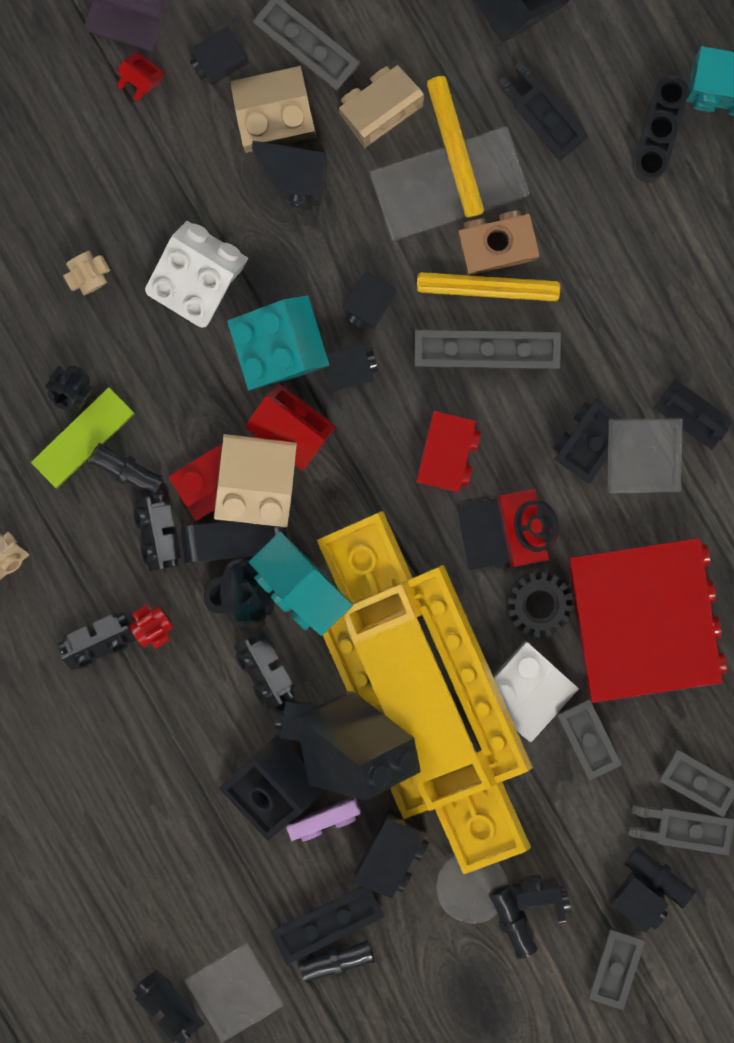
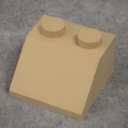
M398 65L391 70L388 66L382 68L370 78L372 81L371 85L362 91L359 88H355L341 99L343 105L339 107V114L364 148L423 107L424 94Z
M301 66L230 81L242 144L246 153L253 151V140L284 145L316 138Z
M224 434L214 519L287 527L297 443Z

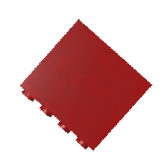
M700 538L568 558L589 699L592 703L723 683L721 674H727L724 652L718 653L716 638H721L722 636L719 617H712L710 602H716L713 580L707 581L705 566H710V555L707 544L701 545Z

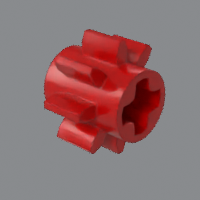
M146 604L132 613L136 621L131 623L129 627L143 648L152 644L157 649L171 640L167 632L172 630L174 625L160 605L152 610L149 604Z

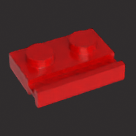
M222 444L168 477L196 522L215 511Z

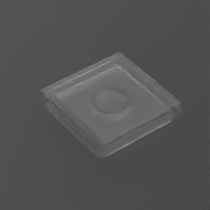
M680 418L609 420L607 492L611 494L681 492L683 420Z
M248 942L185 979L187 986L221 1043L284 1006L283 1000Z

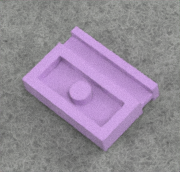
M350 797L296 818L287 825L286 829L291 841L299 838L302 839V842L323 834L321 830L334 824L336 828H340L356 821L355 816L360 815L361 808L357 798Z

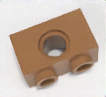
M520 210L500 214V221L486 224L485 218L465 222V229L458 230V238L467 275L472 276L538 260L540 255L530 214L521 216ZM496 232L502 233L507 238L508 246L502 251L492 250L487 243L489 235Z

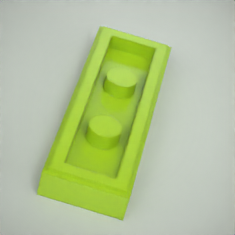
M108 387L31 463L55 488H58L90 458L99 442L103 445L135 413Z

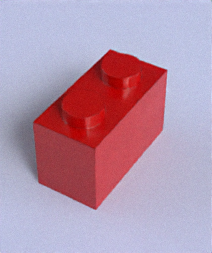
M279 383L266 395L245 426L255 438L297 443L295 466L302 471L314 459L337 427Z
M436 411L433 412L416 483L457 493L460 492L461 486L468 487L473 466L466 464L469 450L477 451L481 430L475 429L476 421Z

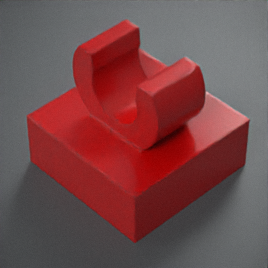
M136 52L125 59L117 70V73L122 76L118 82V88L123 89L129 82L137 87V92L133 96V99L137 101L158 86L166 73L141 53Z

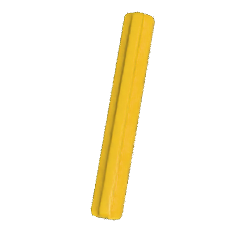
M445 76L433 77L427 81V87L464 214L467 218L479 216L484 212V207Z
M421 272L417 276V291L433 294L557 301L560 297V283L546 280Z

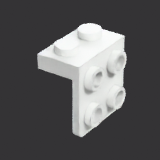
M186 221L172 235L145 288L146 294L195 325L202 328L206 327L210 323L230 283L244 268L248 257L241 254L235 246L223 243L210 235L204 227Z

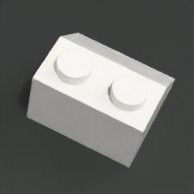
M526 641L517 648L493 675L516 730L529 742H532L579 690L577 686Z

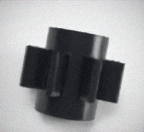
M71 365L66 370L57 366L49 376L50 380L45 385V388L49 389L48 397L56 407L68 410L72 405L80 410L89 399V394L93 391V388L89 386L90 378L83 369Z

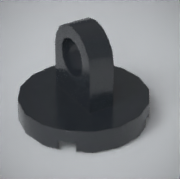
M252 556L233 559L226 566L223 576L209 581L204 590V601L207 608L213 613L226 614L229 621L235 627L243 630L263 627L266 623L264 621L266 615H271L274 608V601L271 596L275 591L272 590L268 593L254 579L258 572L249 563L253 558ZM219 591H220V594H221L222 604L220 603L219 597H218Z

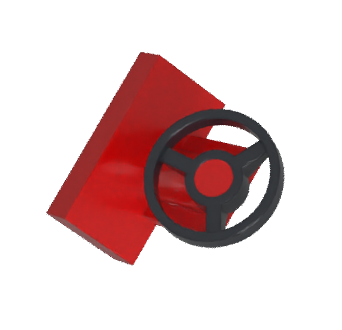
M535 489L497 496L511 567L549 560L547 550L555 544L559 534L558 518L552 507L544 501L537 500Z

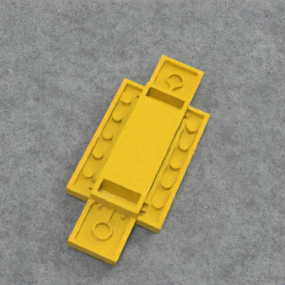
M383 511L318 539L317 542L338 590L353 605L323 634L347 692L352 691L358 694L415 739L421 772L390 788L403 819L435 809L463 874L529 850L531 846L502 781L526 773L533 767L444 565L412 578ZM423 615L481 747V750L478 752L474 749L417 617Z

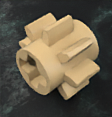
M86 251L66 263L70 272L63 275L71 291L80 288L85 296L108 283L104 274L109 272L110 269L103 256L98 255L94 258L90 251Z

